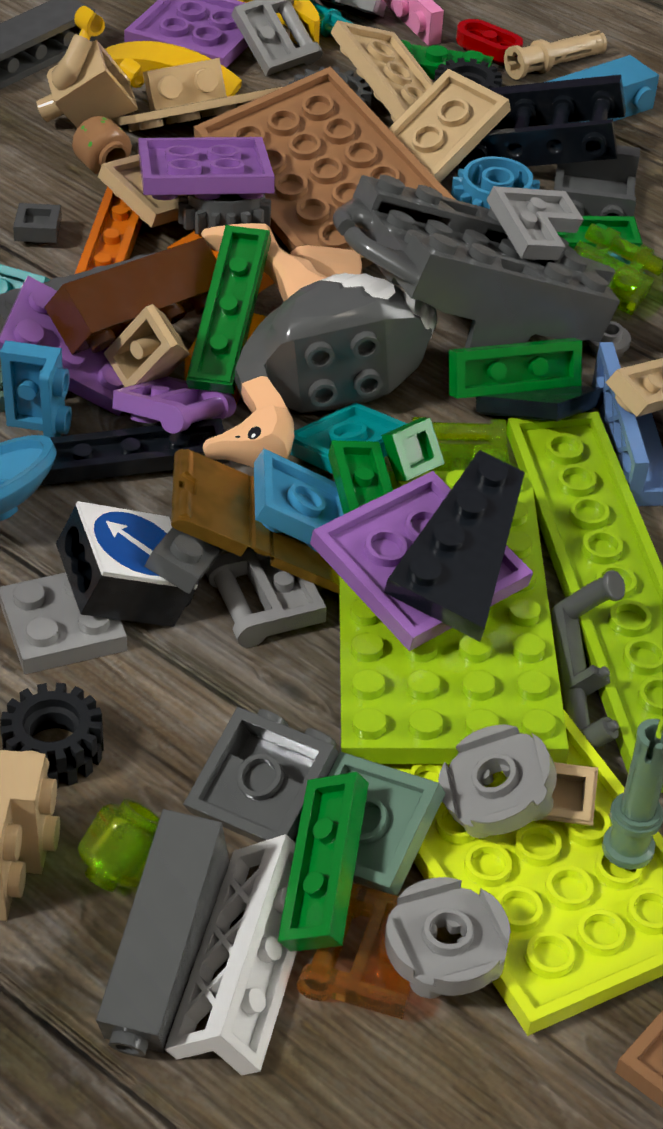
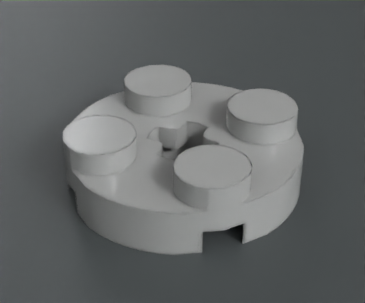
M506 724L485 727L471 733L456 746L459 754L452 760L449 768L444 762L438 779V783L446 792L442 801L453 819L462 825L470 836L480 839L490 835L506 834L518 830L532 821L541 820L551 812L553 808L552 794L557 781L556 767L544 742L532 733L533 737L528 734L520 733L517 726ZM502 771L507 778L504 783L497 787H485L493 782V774Z
M437 877L409 886L397 898V905L389 913L386 923L385 948L392 966L401 977L410 982V987L414 993L428 999L437 998L441 995H464L477 991L500 977L504 968L511 931L506 912L493 895L480 888V894L470 889L461 888L462 880ZM446 927L450 934L460 933L463 937L457 939V943L445 944L436 940L437 929Z

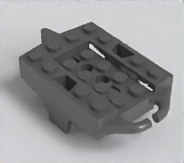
M362 175L352 199L337 208L333 215L334 226L344 236L349 246L358 254L376 264L389 282L400 285L410 298L420 300L443 313L472 319L465 348L528 342L531 336L535 334L555 339L576 338L582 341L600 342L620 303V300L608 287L616 272L612 267L580 256L562 237L560 238L566 247L559 260L521 259L491 207L488 209L443 197L440 192L425 185H418L417 189L406 187L400 180L388 175H380L379 179Z

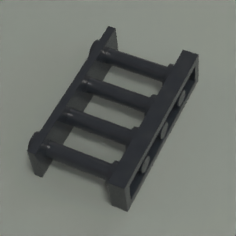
M611 75L488 88L509 99L511 111L459 163V169H464L473 160L491 156L513 159L526 167L617 159L618 152L613 118H623L626 113L622 76Z

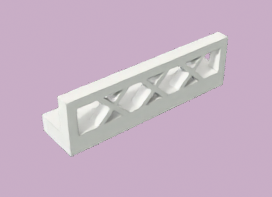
M286 834L233 851L165 1046V1050L176 1060L214 1051L241 1076L261 1071L297 951L290 952L278 942L296 845ZM260 865L259 869L246 881L249 869ZM244 911L243 917L229 930L231 923ZM228 959L226 967L212 980L215 971ZM211 1010L205 1029L195 1032L197 1024Z

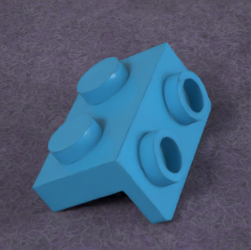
M5 340L0 350L7 426L43 431V435L49 438L68 434L72 420L71 406H65V396L69 388L70 374L68 369L63 368L62 348Z

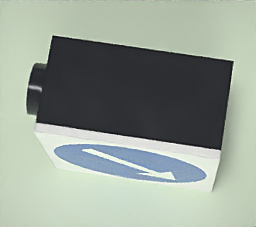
M77 501L56 542V546L81 615L170 627L175 626L185 607L191 603L198 585L188 594L144 567L152 551L172 528L169 516Z

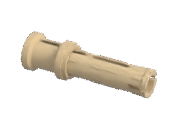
M600 30L551 43L540 39L533 41L530 46L523 48L518 45L507 48L504 54L505 69L508 75L515 80L524 78L527 73L534 71L545 73L558 63L604 53L607 48V39L604 33H600Z

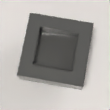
M19 203L13 226L14 241H25L33 244L57 243L62 220L61 205Z

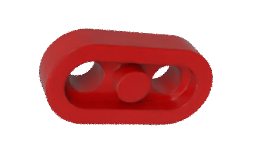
M466 19L457 25L456 42L458 45L463 47L465 51L474 50L481 52L483 55L493 56V62L498 65H504V54L508 47L518 45L523 48L522 37L489 22L479 19Z

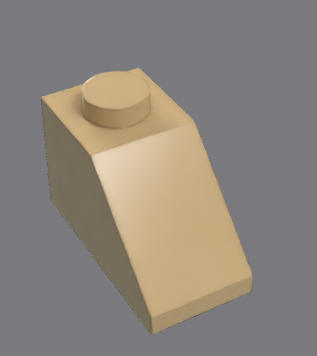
M153 304L146 306L104 352L124 387L167 377L190 354L167 316Z

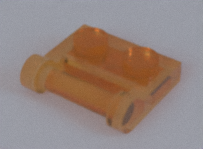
M352 884L343 944L353 918L361 915L368 917L369 921L351 972L348 973L335 969L343 944L337 947L316 949L311 964H307L302 968L296 984L298 991L306 998L314 1001H327L331 998L403 1019L412 989L410 982L401 977L392 966L385 948L386 923L389 913L397 905V898L399 896Z

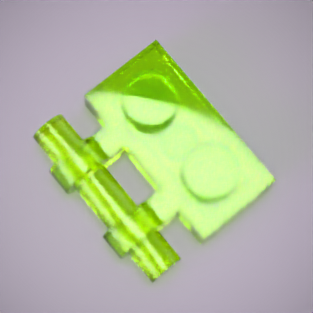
M592 223L585 234V239L597 244V246L593 247L580 240L573 250L582 257L615 269L616 272L608 287L620 300L617 308L633 315L650 292L655 279L643 272L647 270L660 276L663 272V259L654 255V249L644 244L638 247L621 238V232L611 227L605 230ZM614 253L630 261V264L628 265L610 256V254Z

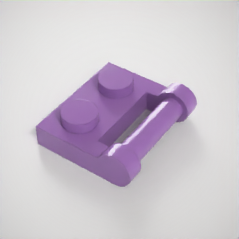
M167 376L114 390L112 409L130 413L131 419L137 422L155 423L160 421L165 431L175 434L187 430L195 422L209 418H221L222 420L232 416L236 409V401L232 394L188 388L187 381Z

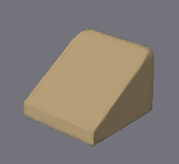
M554 762L557 781L552 794L553 808L541 820L592 826L598 768Z

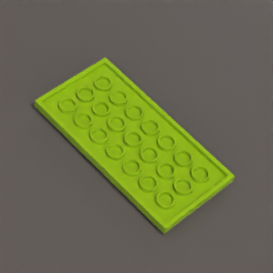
M465 470L434 472L452 489ZM388 471L392 488L395 490L431 471H427L408 481H396L393 471ZM527 472L524 474L506 545L533 571L529 586L490 607L485 630L480 642L451 628L408 651L339 576L341 752L378 764H444V762L451 764L452 760L459 754L456 746L465 737L485 727L506 724L517 726L520 733L528 734L533 737L532 733L544 742L554 762L567 764L569 747L534 492Z

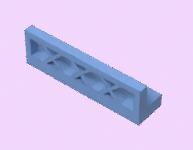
M600 342L592 387L603 388V404L598 407L602 422L637 506H663V447L653 415L649 413L636 417L617 403L615 393L605 382L621 367L613 342Z

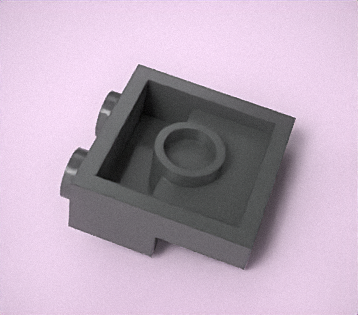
M237 706L183 805L190 813L201 818L222 822L224 828L257 842L266 841L284 834L294 841L298 834L307 780L327 777L339 755L336 749L337 743L331 737L316 729L307 728L305 733L288 727V723L283 718L271 711L259 709L258 713L255 714Z

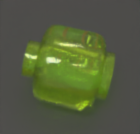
M123 799L121 804L110 803L103 805L81 838L78 846V853L83 862L88 866L84 872L85 876L97 886L110 892H114L117 886L125 888L138 887L160 818L143 805L129 799Z

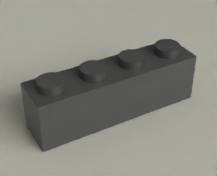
M50 0L0 23V90L60 61L65 55L74 34L79 35L81 31L74 22L76 11L81 6H89L78 0ZM91 36L90 41H91V42L95 41V40H96V36H95V37Z

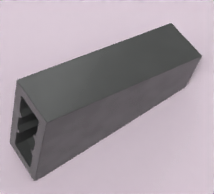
M167 809L162 810L96 1019L104 1039L109 1040L108 1045L114 1050L132 1056H145L147 1049L161 1053L166 1051L165 1046L230 863L222 822Z

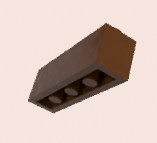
M204 237L65 283L44 308L72 355L87 349L97 353L108 348L139 313L151 304L162 311L171 324L178 322L188 312L193 310L197 315L202 314L217 259Z

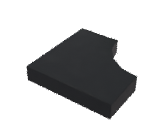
M573 386L476 397V412L487 415L557 422L599 407L603 404V388Z

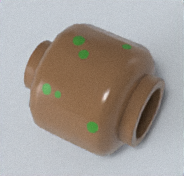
M93 116L85 120L77 128L73 136L72 147L75 156L94 174H99L103 163L129 157L132 144L129 136L110 118Z

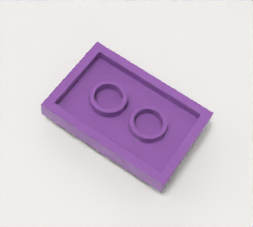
M27 276L0 333V350L5 340L62 348L63 368L68 369L70 374L68 390L119 416L122 411L112 409L113 392L125 387L104 355L108 348L97 353L87 349L72 355L44 308L57 291Z

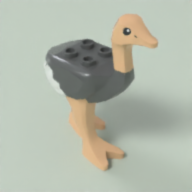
M245 223L231 224L230 226L270 230L271 243L264 273L269 275L278 287L284 302L257 326L244 345L235 368L234 381L238 392L252 414L232 429L207 439L202 448L205 456L213 460H229L254 468V462L263 448L283 458H289L294 441V422L287 408L299 414L343 409L355 402L359 404L371 402L393 392L419 367L438 319L436 308L420 300L410 298L406 292L403 293L399 287L385 279L376 278L366 273L363 274L361 257L355 250L305 245L296 247L291 251V254H288L279 247L267 224ZM225 225L207 228L201 233L208 246L218 252Z

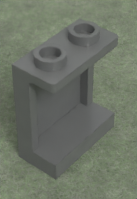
M617 145V159L557 164L554 190L566 191L581 216H634L636 197L634 196L640 148Z

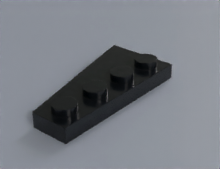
M479 450L389 576L384 593L480 642L485 630L525 472Z

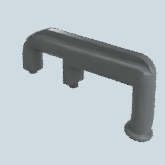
M614 570L607 571L603 577L594 580L555 604L550 611L563 709L594 749L602 747L618 738L619 724L616 720H612L607 716L590 724L586 697L610 683V671L606 666L598 668L592 665L586 668L579 617L608 600L619 601L624 597V580Z

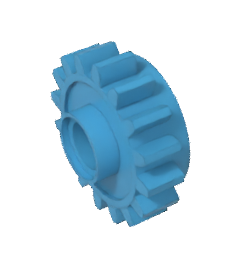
M482 157L471 161L464 169L460 168L458 170L457 177H453L451 195L458 201L490 209L487 198L493 186L539 189L540 181L533 180V173L518 161L505 157Z

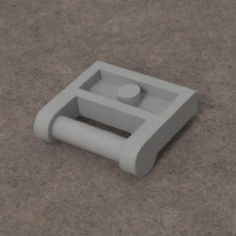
M253 0L236 6L233 9L231 16L265 76L302 63L312 64L319 60L324 53L318 42L312 41L292 6L294 0ZM276 13L281 14L299 47L295 48Z
M246 549L241 557L233 553L219 555L205 573L210 585L218 588L235 623L232 629L238 644L242 647H254L263 642L267 636L326 622L327 607L315 584L271 566L270 556L260 555L254 549ZM248 575L265 611L252 613L236 580L237 577Z

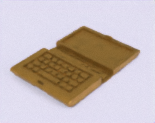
M180 449L174 453L171 526L174 529L240 557L247 547H251L260 555L270 556L271 566L339 593V575L318 552L312 550L305 542L285 533L272 532L261 522L255 520L254 476L245 474L189 449Z

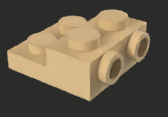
M0 750L1 921H7L12 898L22 897L26 873L42 874L47 851L55 852L58 847L60 817L52 816L56 805L57 780L50 779L47 776L49 761L44 753Z

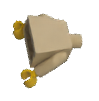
M81 6L74 16V22L81 31L79 35L74 34L63 58L56 66L49 69L47 73L51 94L36 101L37 108L46 122L65 114L76 128L93 116H104L114 121L117 117L138 110L132 87L139 88L145 83L139 63L128 57L118 66L98 40L90 41L91 36H98L104 31L105 22L102 17L94 13L89 7Z

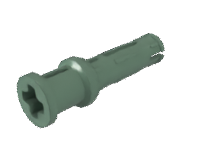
M647 719L638 726L637 739L624 792L618 795L611 804L609 817L613 826L609 827L604 834L602 849L607 859L620 868L632 870L648 865L655 853L656 844L653 835L662 827L663 809L659 799L663 786V731L661 739L656 737L660 719Z

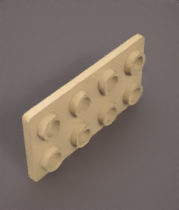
M220 58L143 72L150 111L117 117L115 121L118 126L128 124L129 132L164 126L162 118H165L166 125L201 119L199 111H201L202 118L217 116L282 87L227 97Z

